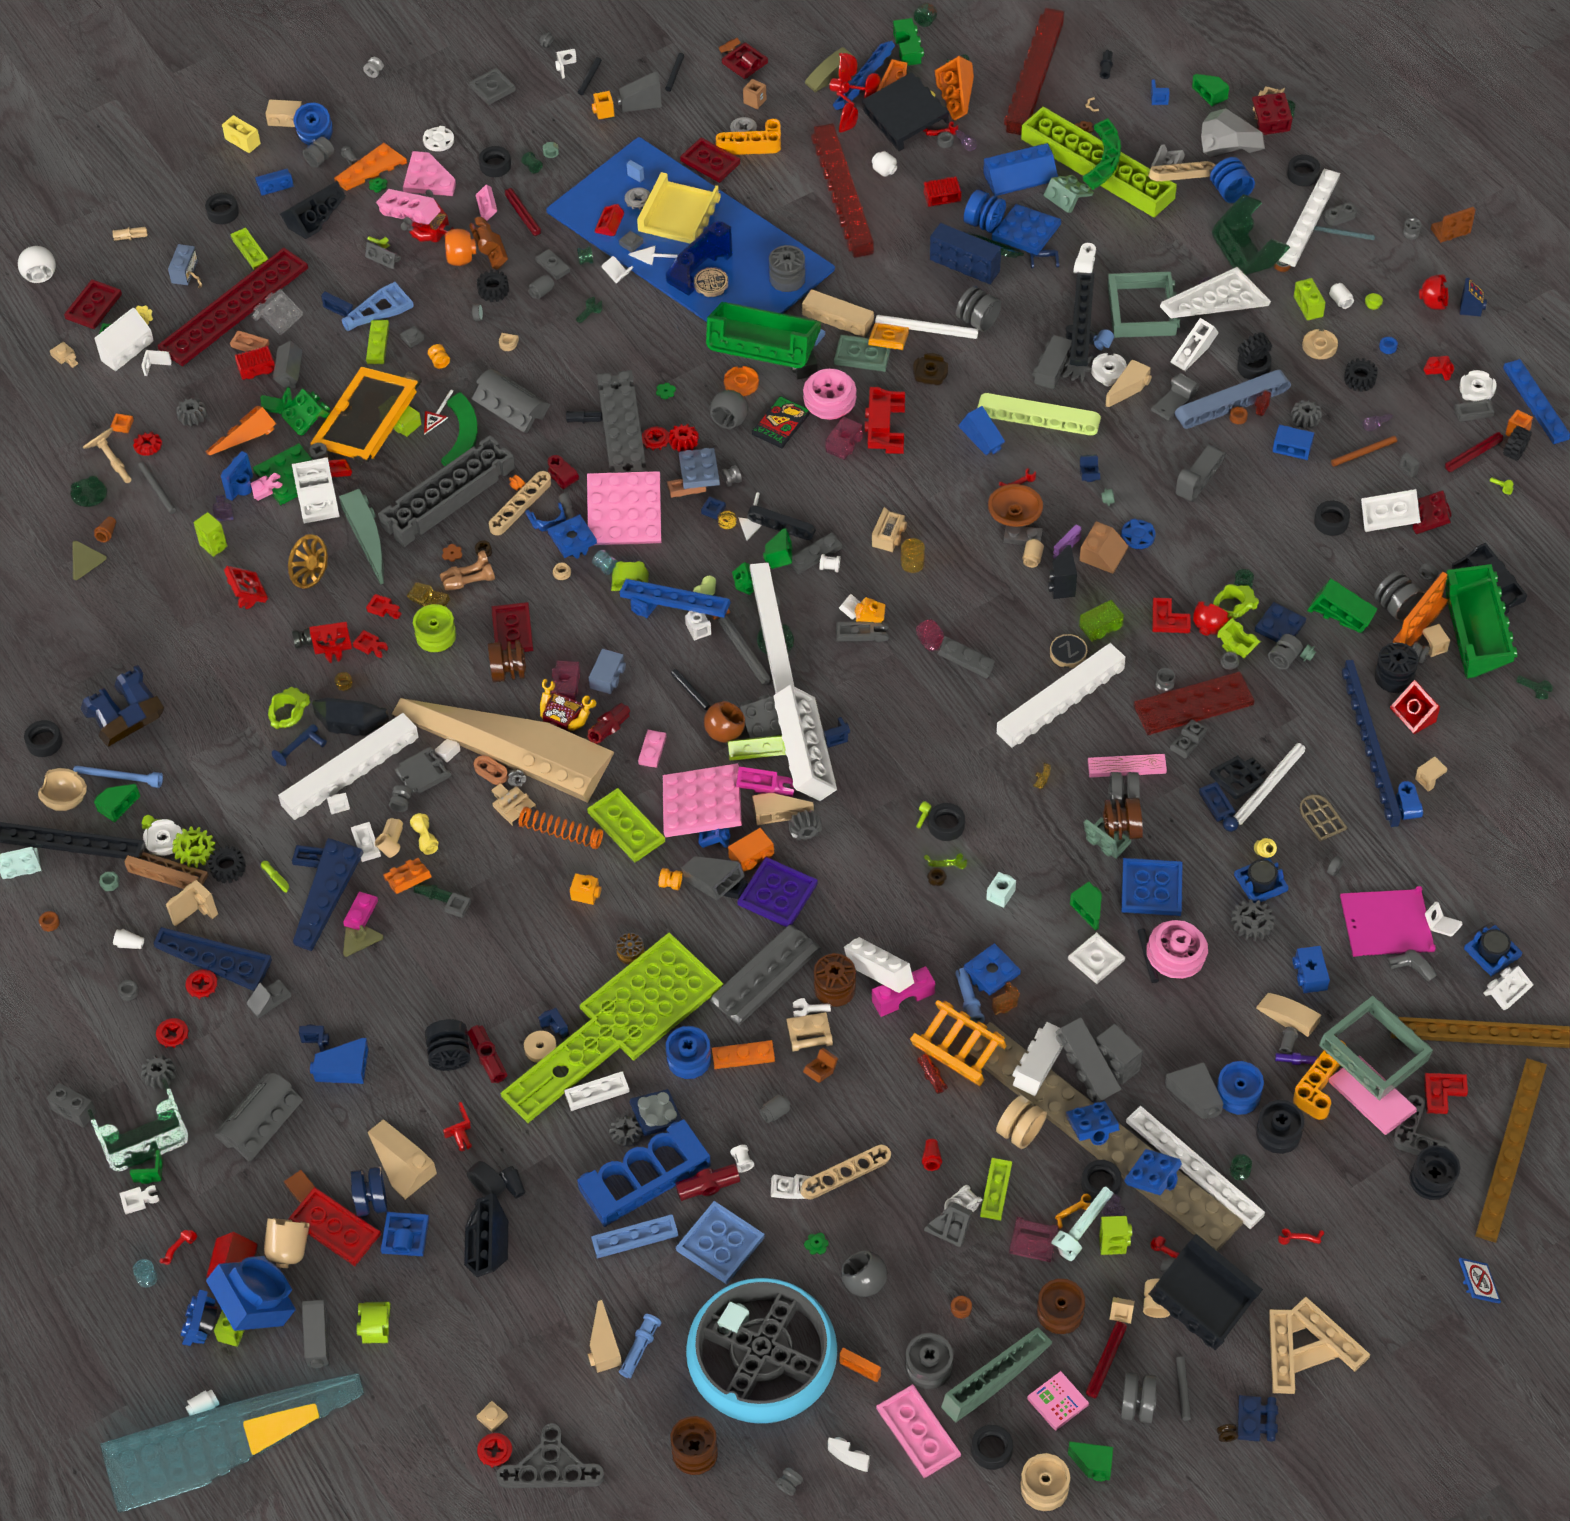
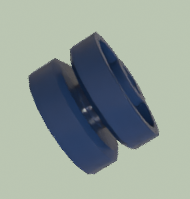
M380 1166L369 1169V1182L366 1181V1176L362 1169L351 1171L352 1198L358 1217L369 1215L371 1201L373 1209L377 1214L388 1211L384 1179Z

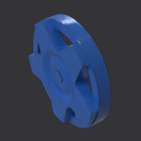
M1131 519L1122 527L1121 538L1131 548L1144 549L1151 546L1155 540L1154 526L1146 521Z

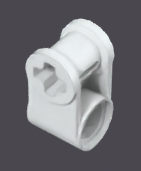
M1084 243L1081 246L1073 273H1092L1096 253L1095 245Z
M965 1185L951 1198L947 1199L944 1210L955 1202L974 1212L981 1205L983 1199L977 1197L970 1190L969 1185Z

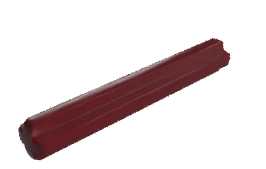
M512 188L506 189L505 196L534 236L540 235L541 228Z
M1500 432L1494 433L1446 462L1445 469L1448 472L1454 471L1502 442L1503 435Z
M1121 1321L1116 1322L1086 1390V1395L1093 1399L1097 1398L1127 1329V1325Z

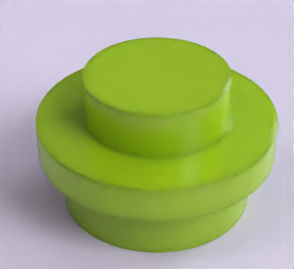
M1371 293L1366 296L1365 303L1369 309L1376 310L1382 305L1383 298L1379 294Z

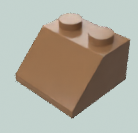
M1096 521L1081 546L1080 561L1113 574L1126 553L1128 544L1114 528Z

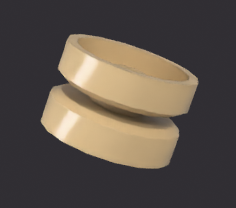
M1020 1095L1012 1101L1003 1113L996 1132L1005 1139L1012 1137L1011 1142L1020 1149H1024L1039 1133L1045 1122L1047 1112L1037 1105L1032 1107V1102Z
M1048 1453L1037 1454L1030 1458L1024 1465L1021 1474L1020 1488L1025 1502L1032 1508L1040 1511H1051L1060 1507L1067 1499L1069 1492V1468L1059 1457Z

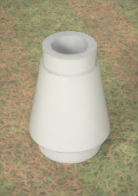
M125 929L116 930L113 945H117L118 948L142 949L144 944L143 937Z

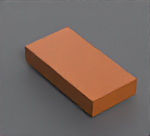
M842 1348L839 1353L840 1364L878 1382L881 1377L880 1366Z

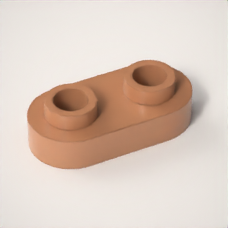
M482 755L474 760L475 772L492 784L499 785L507 781V769L489 756Z

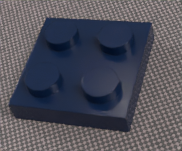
M1273 602L1255 626V632L1278 642L1284 634L1296 636L1306 623V618Z

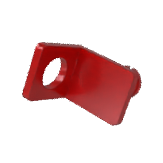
M459 1102V1110L464 1121L444 1129L443 1133L445 1138L454 1136L459 1150L465 1151V1146L467 1150L472 1147L465 1132L471 1128L462 1102Z

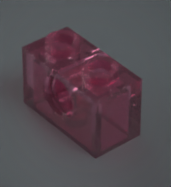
M843 417L825 440L826 452L845 460L848 454H852L857 442L859 443L863 438L862 424Z
M557 661L556 668L552 669V679H554L555 688L550 691L551 694L554 691L572 700H577L581 674L579 662Z

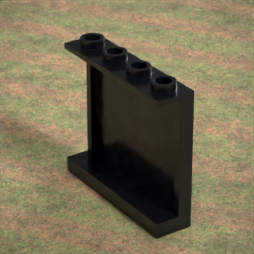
M912 72L862 100L864 113L898 151L904 149L903 141L943 119L946 124L949 123L948 109L940 104L939 99L936 96L934 97L927 86L925 87L921 79Z
M1195 1234L1148 1295L1152 1297L1155 1303L1164 1307L1173 1318L1182 1322L1190 1332L1195 1333L1201 1338L1205 1345L1216 1350L1224 1343V1339L1263 1289Z

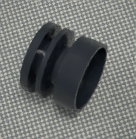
M1399 642L1389 643L1382 647L1375 669L1376 683L1387 692H1404L1415 679L1419 658L1416 651L1411 646Z
M446 1019L434 1022L426 1028L425 1039L428 1047L429 1066L440 1071H450L462 1068L469 1063L471 1055L465 1023L459 1020Z
M1440 1145L1429 1146L1423 1149L1410 1172L1411 1187L1418 1195L1425 1199L1440 1200L1446 1197L1459 1177L1461 1169L1459 1159L1450 1149Z

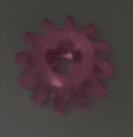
M929 619L916 627L918 639L925 648L931 652L938 650L942 639L945 637L940 626L932 619Z

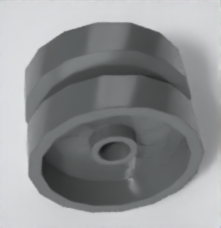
M1121 772L1110 773L1108 800L1111 801L1112 808H1115V799L1119 800L1120 806L1123 808V802H1125L1126 798L1140 797L1139 772H1128L1125 784Z
M934 1333L921 1334L913 1338L908 1344L905 1366L906 1374L910 1381L920 1388L937 1389L950 1379L953 1370V1350L949 1342L941 1335Z
M1126 1372L1121 1420L1132 1421L1135 1417L1136 1408H1139L1140 1422L1152 1423L1153 1410L1156 1408L1157 1399L1156 1375L1145 1374L1142 1380V1387H1138V1374Z

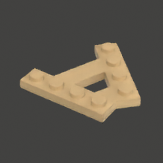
M1307 1297L1300 1301L1292 1310H1269L1273 1393L1295 1394V1373L1339 1357L1353 1371H1356L1370 1358L1371 1354ZM1307 1328L1319 1339L1317 1342L1293 1350L1294 1332Z

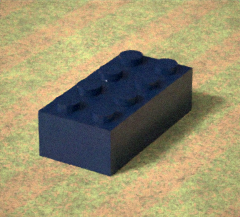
M940 223L930 236V260L978 279L981 282L991 284L1000 272L1001 247Z

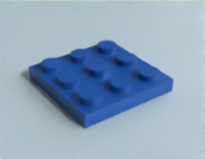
M1015 204L992 233V240L1038 255L1061 225V219Z
M1123 858L1121 912L1181 916L1183 862Z

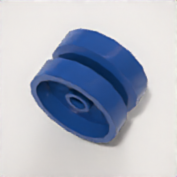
M307 103L296 110L294 126L302 142L307 145H314L313 142L321 136L328 140L331 138L333 124L327 109L323 105Z
M683 1026L675 1029L668 1036L666 1055L670 1071L678 1077L694 1079L703 1075L708 1070L711 1064L710 1040L705 1032L693 1026Z
M1236 1061L1227 1064L1220 1072L1217 1091L1223 1101V1109L1237 1115L1254 1111L1261 1100L1264 1086L1263 1075L1251 1063Z

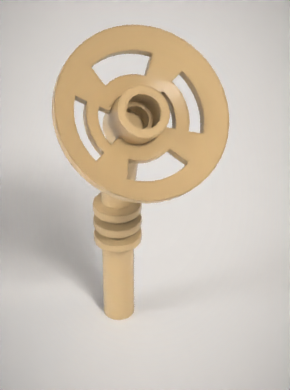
M113 427L83 446L84 449L98 446L99 449L101 448L111 461L113 469L120 474L125 483L131 482V477L124 469V464L107 445L106 439L112 433Z

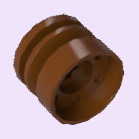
M520 639L515 640V649H512L511 641H507V650H503L500 642L488 643L493 682L505 681L506 672H510L512 680H515V671H519L520 679H525L526 661Z
M1139 797L1126 798L1123 808H1121L1118 799H1115V808H1112L1110 800H1105L1103 822L1106 834L1114 839V832H1117L1118 840H1122L1123 831H1127L1129 839L1142 838L1143 826Z
M832 953L823 956L815 964L814 991L821 1003L830 1004L832 1007H839L847 1004L854 997L856 991V969L850 958L842 954Z
M689 1416L679 1420L670 1434L673 1461L676 1467L683 1473L690 1475H700L709 1471L715 1465L718 1458L716 1430L712 1423L699 1416Z

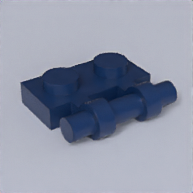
M1239 1395L1238 1440L1260 1441V1433L1267 1434V1441H1275V1435L1278 1432V1425L1276 1424V1415L1278 1414L1276 1398H1267V1405L1265 1406L1261 1405V1397ZM1261 1415H1267L1266 1424H1260Z

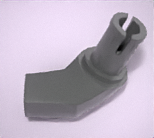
M1409 949L1405 954L1388 957L1391 970L1408 965L1416 970L1426 981H1430L1437 975L1431 964L1415 950Z

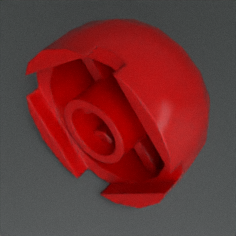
M1444 274L1427 278L1423 283L1422 289H1419L1420 299H1423L1424 304L1433 310L1446 309L1445 306H1448L1449 295L1448 288H1445L1444 285L1447 282Z
M1198 602L1193 614V621L1196 627L1205 636L1210 634L1217 635L1218 631L1232 617H1227L1228 612L1210 603L1209 606H1205V602Z

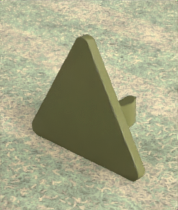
M74 540L72 542L73 579H80L104 562L107 557Z
M363 925L359 926L360 930L346 927L343 955L347 957L383 940V935L367 926L363 927Z

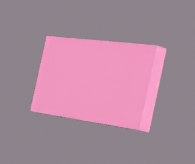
M1360 1055L1358 1056V1057H1359L1364 1063H1366L1376 1074H1378L1384 1081H1386V1079H1385L1384 1077H1382V1076H1381L1371 1065H1369ZM1344 1068L1329 1078V1083L1385 1135L1416 1113L1417 1108L1395 1088L1379 1101Z
M913 1384L876 1406V1409L923 1478L928 1477L961 1457L960 1451Z

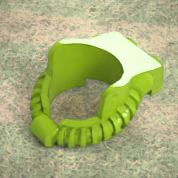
M1229 584L1215 597L1213 603L1219 607L1222 600L1237 598L1241 601V604L1236 605L1233 611H1227V617L1231 616L1232 619H1237L1249 611V609H1257L1259 600L1255 598L1254 591L1250 586Z
M293 687L274 695L268 710L271 726L279 729L295 725L301 719L305 706L310 704L309 695L303 694L298 688ZM284 704L294 705L295 707L291 711V718L281 720L280 722L276 720L275 712L279 708L283 707Z

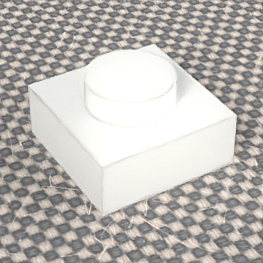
M850 594L839 609L853 620L856 617V605L861 602Z
M346 793L335 794L327 798L331 815L350 809Z

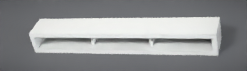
M1109 643L997 722V734L1011 748L1021 744L1026 737L1035 734L1040 727L1052 722L1054 717L1066 712L1074 703H1079L1085 695L1093 693L1099 685L1107 683L1113 675L1121 673L1125 667V656Z
M404 713L400 714L280 793L278 796L281 806L294 820L304 816L309 810L319 806L328 797L337 794L339 790L352 784L354 780L367 774L372 768L382 764L387 758L397 754L408 744H412L419 738L417 727Z

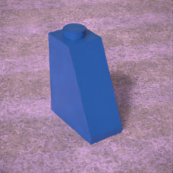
M983 406L968 413L958 425L985 455L991 452L996 454L1005 443V440Z
M361 1038L315 1054L314 1062L310 1064V1074H313L315 1082L364 1084L369 1051L367 1039Z

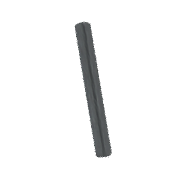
M727 615L724 618L720 617L718 620L719 624L762 685H768L771 681L770 676Z

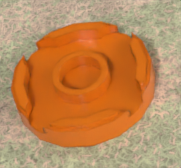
M743 366V368L733 367L724 376L725 389L737 391L742 396L752 394L759 385L757 372L747 366Z

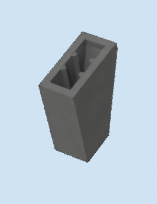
M658 71L619 88L620 95L617 96L618 106H622V112L662 107Z
M694 856L681 868L687 883L717 901L745 877L741 864L738 861Z
M1204 1062L1166 1074V1088L1202 1119L1208 1117L1215 1118L1222 1113L1223 1101Z
M324 1300L302 1301L305 1361L308 1367L322 1368L329 1365L330 1318Z

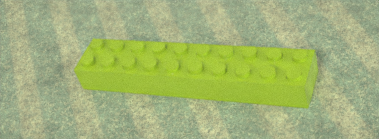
M1045 107L1039 109L1022 124L1021 139L1032 146L1048 143L1054 159L1083 176L1093 170L1102 159L1104 148L1100 139ZM1121 152L1115 172L1101 187L1155 218L1175 199L1177 184L1172 181H1154L1148 177L1150 171L1148 167Z

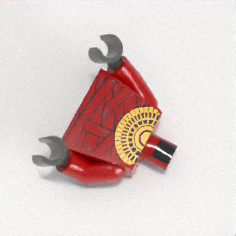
M427 189L426 195L432 198L433 192ZM438 203L437 205L441 211L429 224L412 222L409 217H405L401 224L402 230H409L412 237L420 242H439L442 236L454 229V227L449 226L448 216Z

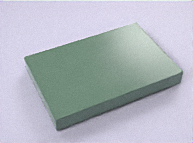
M840 335L834 357V365L886 372L891 348L868 345L869 338Z

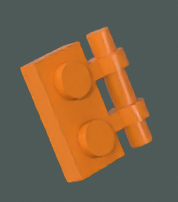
M419 858L410 859L404 865L398 868L393 867L389 869V872L383 874L386 882L388 881L396 894L431 878L430 871L421 863Z

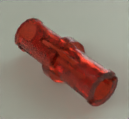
M929 1054L921 1055L923 1060L918 1057L917 1062L925 1072L926 1080L931 1082L937 1094L944 1092L948 1086L942 1079L939 1068L935 1067L930 1059Z

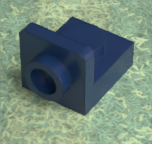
M842 717L838 718V727L824 731L827 748L848 742L850 728L847 722L844 723Z
M557 1008L547 1010L538 1017L542 1029L551 1025L554 1033H559L562 1039L569 1036L567 1024Z

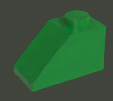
M1200 74L1193 75L1192 88L1212 107L1228 99L1229 86L1220 77Z
M786 528L782 529L765 544L763 557L765 562L769 563L771 569L792 564V541Z
M135 784L109 787L97 795L94 803L97 812L115 823L140 797V793Z
M1087 882L1071 893L1070 905L1096 931L1099 929L1102 894L1098 887Z
M1069 1441L1068 1455L1088 1478L1099 1482L1110 1480L1113 1447Z

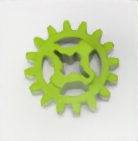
M191 826L189 831L182 829V834H176V839L173 840L172 852L175 853V859L181 858L180 864L187 862V867L194 864L198 868V863L204 866L206 860H210V854L214 855L215 842L212 841V835L207 836V830L200 832V827L197 830H193Z

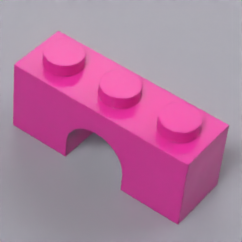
M926 966L912 972L914 984L900 993L885 985L872 989V1003L880 1017L899 1010V1004L908 997L914 996L916 1001L935 994V981Z

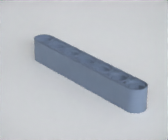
M1275 370L1182 405L1175 411V416L1183 428L1189 429L1229 414L1234 407L1244 408L1284 393L1290 388L1291 383L1282 370Z

